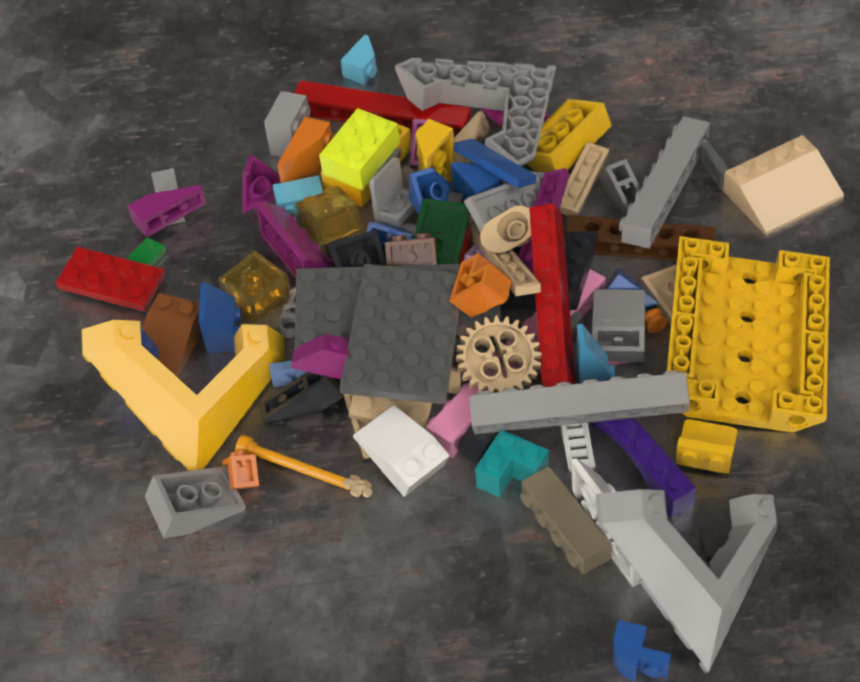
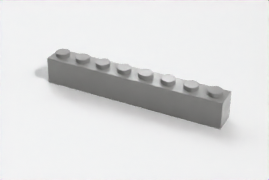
M683 116L679 125L675 124L672 137L667 138L665 149L660 150L658 161L653 163L650 175L645 177L643 188L638 189L635 202L630 203L627 216L621 218L619 224V231L622 232L621 242L650 249L699 159L701 144L708 142L710 122Z
M675 370L656 376L645 373L637 375L636 378L628 379L617 376L610 378L609 381L600 382L595 379L583 381L582 384L573 385L569 382H562L554 387L534 385L526 390L507 388L499 393L480 391L476 395L469 396L471 424L475 435L500 432V430L514 431L689 412L690 407L686 372L679 373V371Z

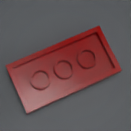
M77 247L56 281V285L61 290L146 312L165 277V271L162 268Z

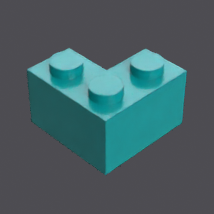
M500 430L475 468L476 487L501 497L512 478L522 481L548 467L549 450Z

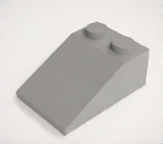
M226 466L154 475L145 494L146 501L163 538L189 535L240 513L246 508L238 490L230 489L229 472Z

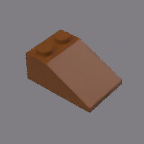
M158 293L148 310L142 330L159 347L158 360L178 378L202 335L199 325L200 303Z

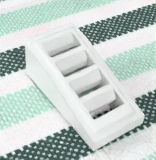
M588 423L561 425L560 434L569 473L572 472L571 460L576 457L587 456V459L580 461L592 470L595 469ZM583 437V438H579V439L569 440V438ZM585 447L584 449L571 450L572 448Z

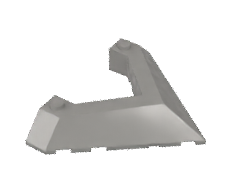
M411 58L395 65V70L408 100L422 111L438 103L503 111L502 131L486 138L485 146L519 166L534 160L556 66H548L546 69L536 68L531 64L513 65L480 61L454 64V60L436 59L434 63L422 62V58Z
M639 489L596 494L598 525L604 533H609L616 542L617 546L615 549L626 564L633 566L641 577L639 582L664 617L672 623L675 628L674 631L687 649H692L700 659L699 665L705 673L709 672L778 528L774 496L750 494L729 500L732 529L727 535L729 537L727 542L717 550L709 563L710 568H708L667 520L664 490Z

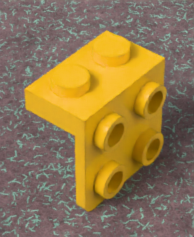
M685 420L681 437L678 439L675 464L729 474L737 429L697 420Z

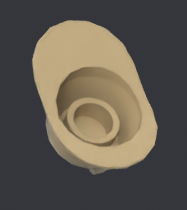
M523 205L514 206L487 222L480 234L482 246L492 253H504L515 247L526 245L531 240L529 208Z

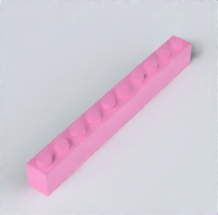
M589 269L577 310H570V317L575 312L584 317L593 308L594 289H605L606 277ZM536 311L531 318H527L522 324V327L528 326L526 335L535 334L534 340L531 343L539 342ZM507 339L505 345H512L513 342L510 339ZM496 350L494 357H498L501 366V373L504 378H507V375L505 374L504 369L502 367L503 358H500L498 356ZM518 362L509 363V366L513 369L522 367ZM492 369L484 371V374L490 377L497 374ZM470 382L463 384L459 393L452 400H448L443 410L436 417H432L426 425V431L434 436L452 458L459 451L457 445L471 425L469 396L476 395L479 387L476 386L469 389Z

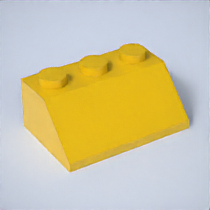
M428 119L423 126L418 128L415 135L419 161L418 171L433 167L438 174L452 184L451 164L455 162L453 128Z

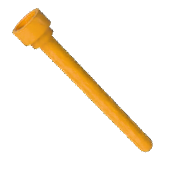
M241 435L236 443L235 452L246 451V455L256 454L257 457L346 490H351L343 486L344 479L348 478L260 447L251 437Z

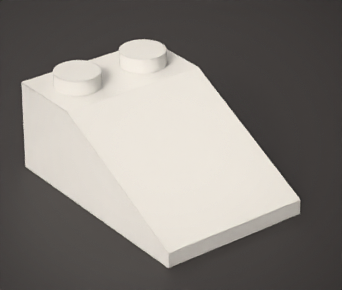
M395 405L353 435V438L403 497L443 468L450 457L433 435Z

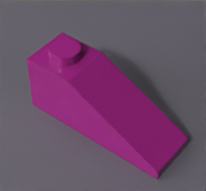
M200 185L147 194L129 204L128 209L132 222L146 237H149L205 205L206 200L203 188Z

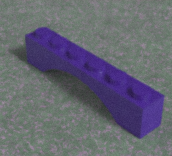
M635 418L590 422L593 427L608 434L626 452L642 474L650 490H664L666 513L671 519L694 507L696 487Z

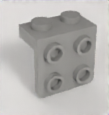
M393 157L371 178L369 188L371 190L375 220L399 227L415 211V208L408 198L409 189L403 188L400 160Z

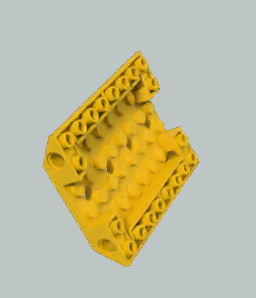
M679 237L667 371L686 372L690 403L689 412L683 413L686 417L792 433L826 421L830 257L779 250L776 263L729 257V243ZM744 279H751L755 283L748 284ZM741 317H748L752 322H744ZM738 357H747L750 359V362H742ZM736 398H745L749 403L741 404L737 402Z

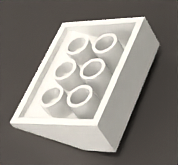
M575 458L571 460L573 497L612 544L611 558L632 587L640 584L639 580L641 577L633 566L626 564L615 549L617 544L610 534L604 533L598 525L595 495L616 491L610 483L606 484L599 474Z

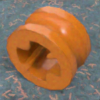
M652 309L645 314V326L649 333H657L666 327L668 320L663 316L660 309Z

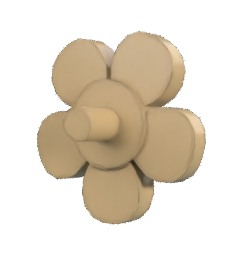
M350 475L349 479H344L343 486L351 489L350 494L355 497H360L361 494L364 497H370L373 493L370 489L371 483L365 479L361 480L357 475Z

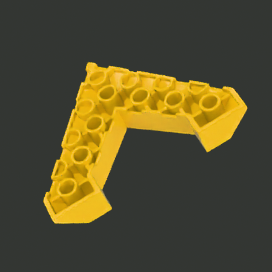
M111 320L82 329L81 331L82 356L99 370L100 376L107 384L125 399V404L149 431L162 441V445L175 460H179L188 471L200 470L206 467L272 379L269 364L286 360L284 336L267 325L242 324L234 335L235 357L196 395L141 345L140 321Z

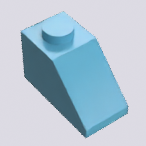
M364 35L341 59L343 77L363 85L373 78L377 72L375 55L368 35Z

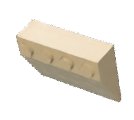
M803 135L725 171L723 192L765 236L844 197L842 190L818 149Z

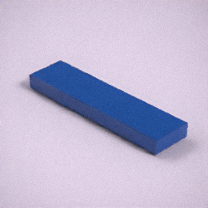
M472 138L454 143L455 152L516 188L532 185L536 182L537 175Z

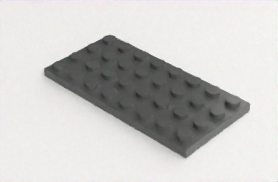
M461 264L393 267L458 273ZM364 267L296 269L295 350L298 346L324 334L340 336L345 339L350 338ZM500 304L473 318L460 310L454 351H457V345H463L460 342V337L467 336V328L475 331L474 324L476 321L484 325L485 317L492 323L495 316H498L501 322ZM490 337L495 347V350H497L495 339L493 337ZM485 346L475 348L476 350H488Z

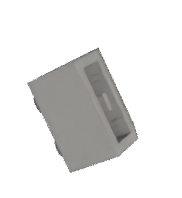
M594 289L592 336L607 353L609 361L644 362L645 290Z

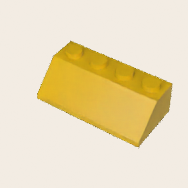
M576 99L566 100L543 123L535 158L526 164L535 172H550L564 168L568 171L579 160L587 142L594 144L612 126L605 104Z

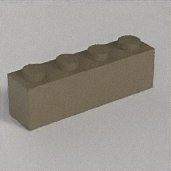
M549 466L521 481L522 493L520 497L523 504L527 508L531 507L535 512V517L540 526L546 527L549 530L554 544L557 547L563 548L572 567H577L584 575L611 559L612 544Z

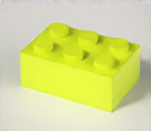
M357 108L320 153L319 157L323 175L364 190L371 178L400 144L398 124Z

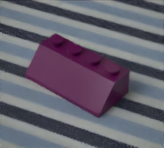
M262 201L255 202L261 235L295 277L296 269L333 268L331 259L324 257L319 245L310 240L305 228L301 229L293 214L289 215L284 207Z

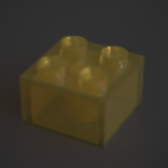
M339 186L329 187L322 193L305 197L302 201L296 203L302 228L306 229L319 246L363 228L357 204Z
M253 251L218 278L221 290L234 296L237 307H241L242 313L254 322H257L285 300L291 290L288 275L256 251Z

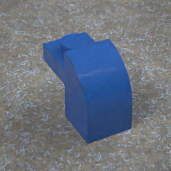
M618 620L613 642V661L618 671L632 681H636L638 671L654 678H667L671 654L644 648L647 634L646 626Z

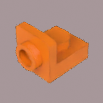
M236 451L230 453V457L222 461L223 466H228L231 490L256 488L259 486L256 454L246 455V451Z

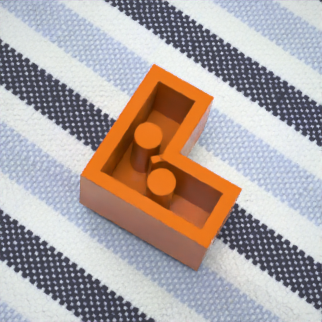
M477 253L461 262L449 301L473 318L499 304L505 303L510 294L509 289L512 280Z

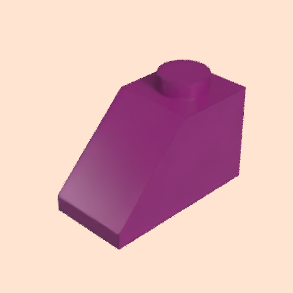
M324 334L298 346L296 350L294 348L291 368L342 379L345 358L349 355L347 350L349 339Z

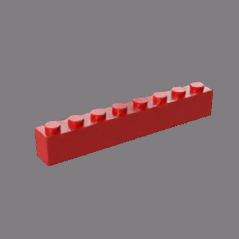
M300 80L294 91L295 94L306 95L308 106H310V117L346 123L355 110L359 108L409 128L410 134H412L413 119H431L453 128V137L455 138L472 119L471 107L438 103L422 111L408 100L407 97Z
M554 203L529 207L534 277L541 284V292L535 293L540 344L539 351L541 352L542 386L554 387L562 382H569L573 385L575 384L562 213Z

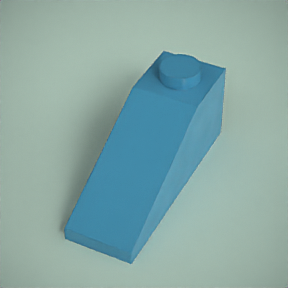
M577 324L576 375L578 384H582L585 380H597L599 378L601 381H609L610 378L615 377L614 365H609L607 353L584 325Z

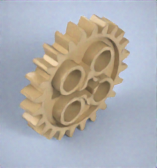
M495 316L492 323H490L487 317L484 318V325L476 321L474 324L475 331L471 328L466 329L467 336L460 337V342L463 345H457L456 352L460 354L456 355V362L461 363L458 365V372H465L462 375V381L471 380L469 389L478 386V392L486 390L492 393H499L507 388L523 390V385L531 386L530 378L536 379L537 372L535 370L540 369L541 363L536 360L540 359L541 352L536 351L539 349V342L531 343L534 340L535 334L526 335L528 326L519 329V320L509 324V317L506 316L504 321L500 322L498 316ZM490 337H493L495 339L498 356L500 358H503L502 367L504 369L505 374L507 375V378H504L501 373V366L498 357H494L495 347ZM507 338L513 344L506 346L501 343V340ZM478 346H485L486 348H488V351L485 353L478 352L475 348ZM518 362L522 367L513 369L509 366V363ZM492 369L497 374L490 377L485 375L484 371Z

